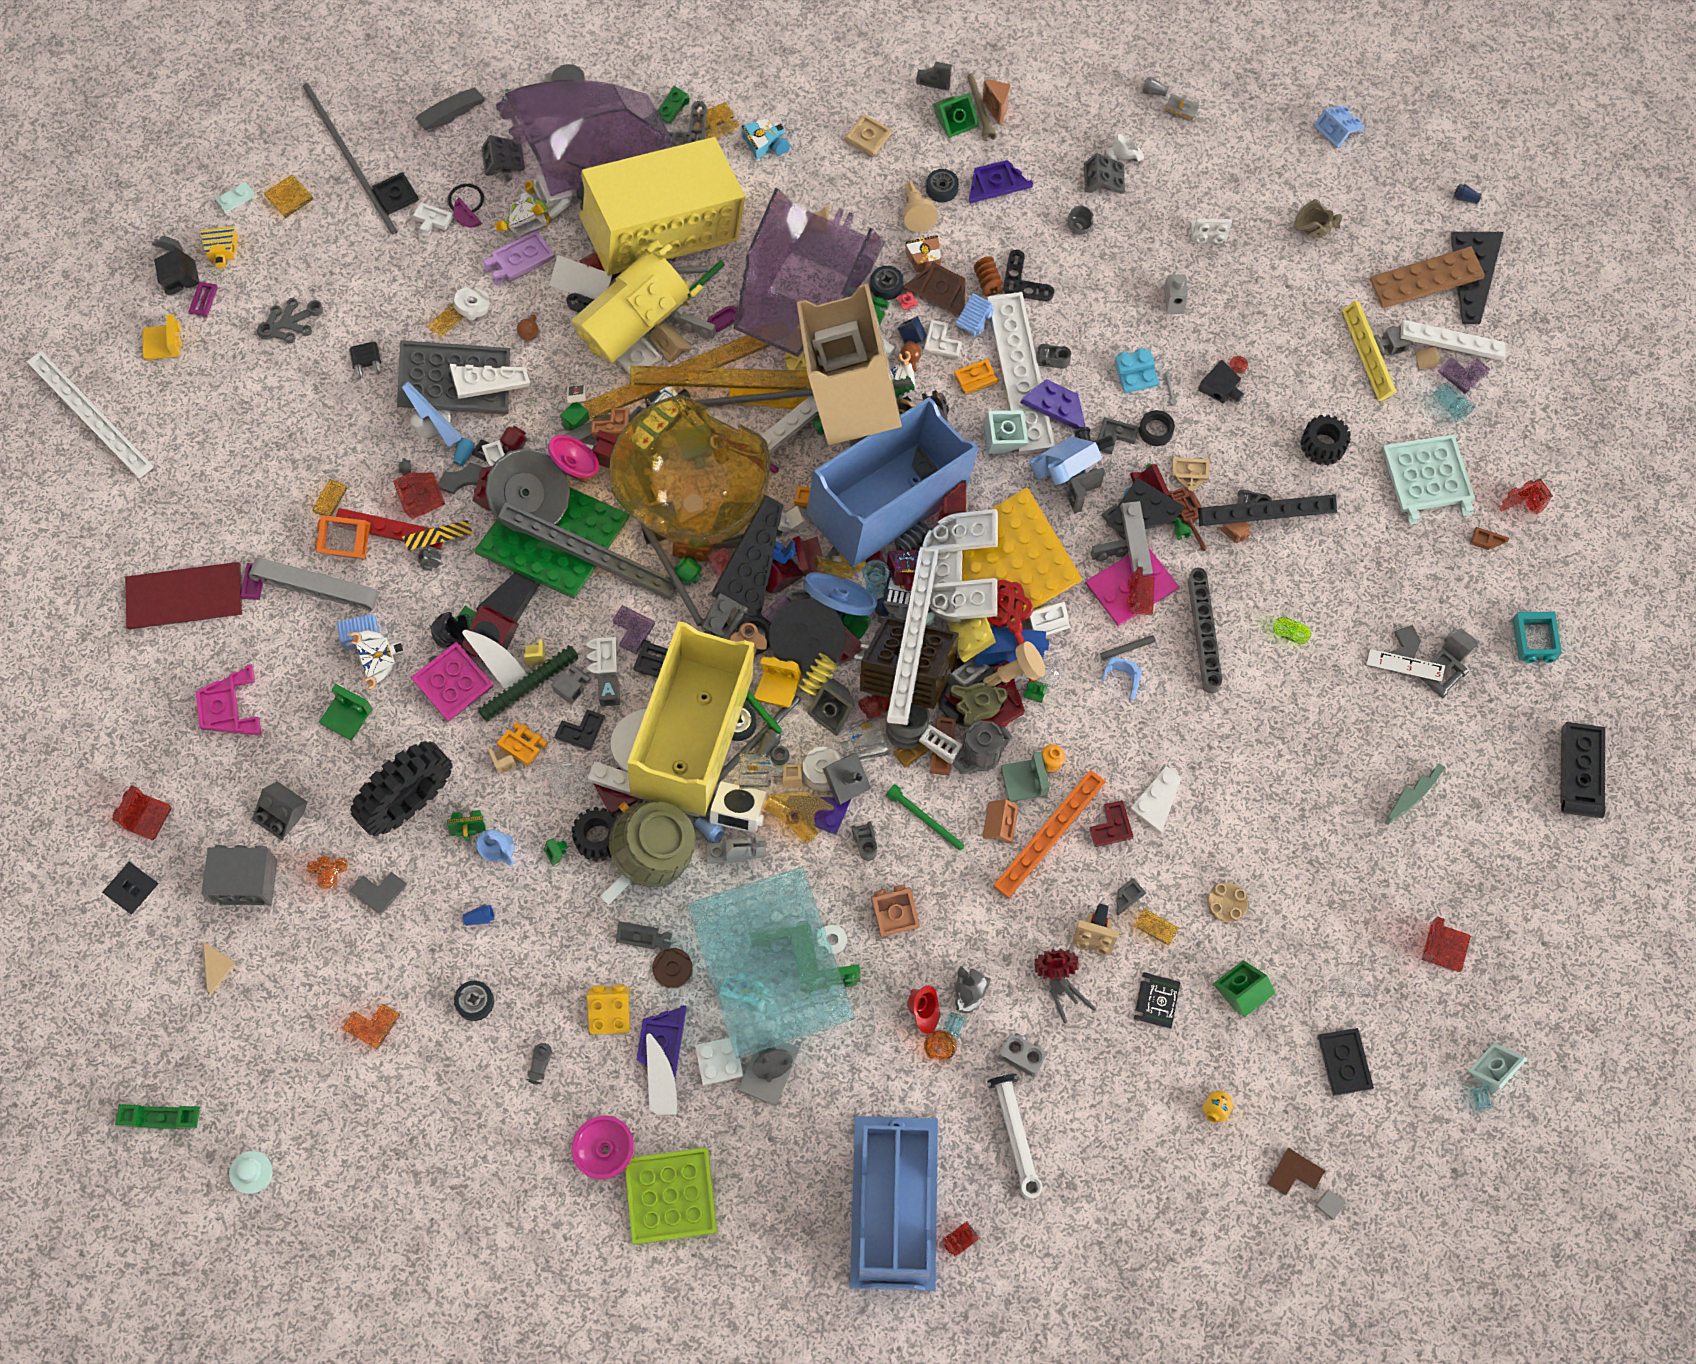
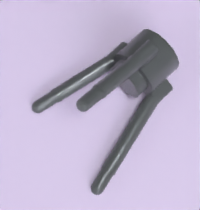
M1062 977V980L1055 978L1049 983L1052 988L1049 992L1053 996L1065 1024L1067 1019L1057 996L1058 994L1060 996L1067 994L1075 1004H1078L1077 999L1070 992L1071 990L1093 1011L1096 1010L1091 1002L1071 985L1068 979Z

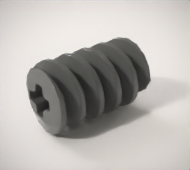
M919 521L917 525L912 527V530H907L906 534L904 533L900 538L895 539L897 550H919L918 545L923 547L929 530L932 531L933 528L926 522Z

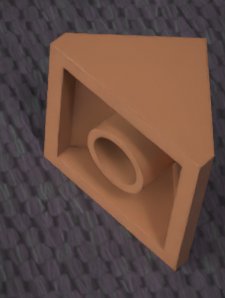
M986 79L984 80L982 101L997 123L1001 125L1008 107L1011 84Z

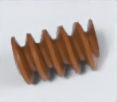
M986 256L979 259L974 265V271L984 296L987 297L1001 293L1003 281L1000 280L1001 276L998 274L994 258Z

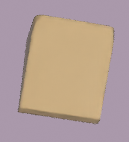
M1436 346L1415 353L1419 369L1437 367L1439 357Z
M802 763L782 765L784 788L803 787Z

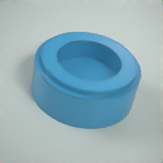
M785 138L778 139L773 145V151L778 156L790 149V143Z

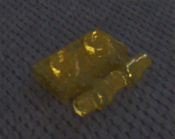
M726 102L707 110L706 130H711V132L706 133L707 138H719L721 134L728 131L730 133L734 131V128L739 127L737 120L730 121L734 118V114ZM724 123V126L720 128L716 127L717 125Z

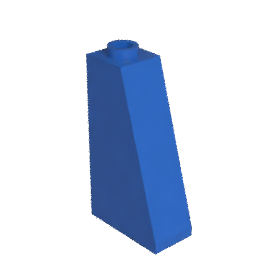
M990 626L996 643L976 654L974 666L1001 664L1007 660L1012 662L1017 659L1016 647L1018 645L1015 636L1007 627L997 628ZM1022 629L1021 633L1024 642L1032 643L1043 658L1044 652L1048 651L1049 639H1046V631Z

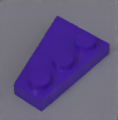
M789 795L782 814L837 835L851 799L837 805L835 799L830 797Z

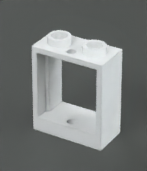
M857 320L814 332L813 346L815 351H819L820 355L817 356L819 365L824 366L825 372L867 361V354ZM852 335L857 352L827 360L822 343Z

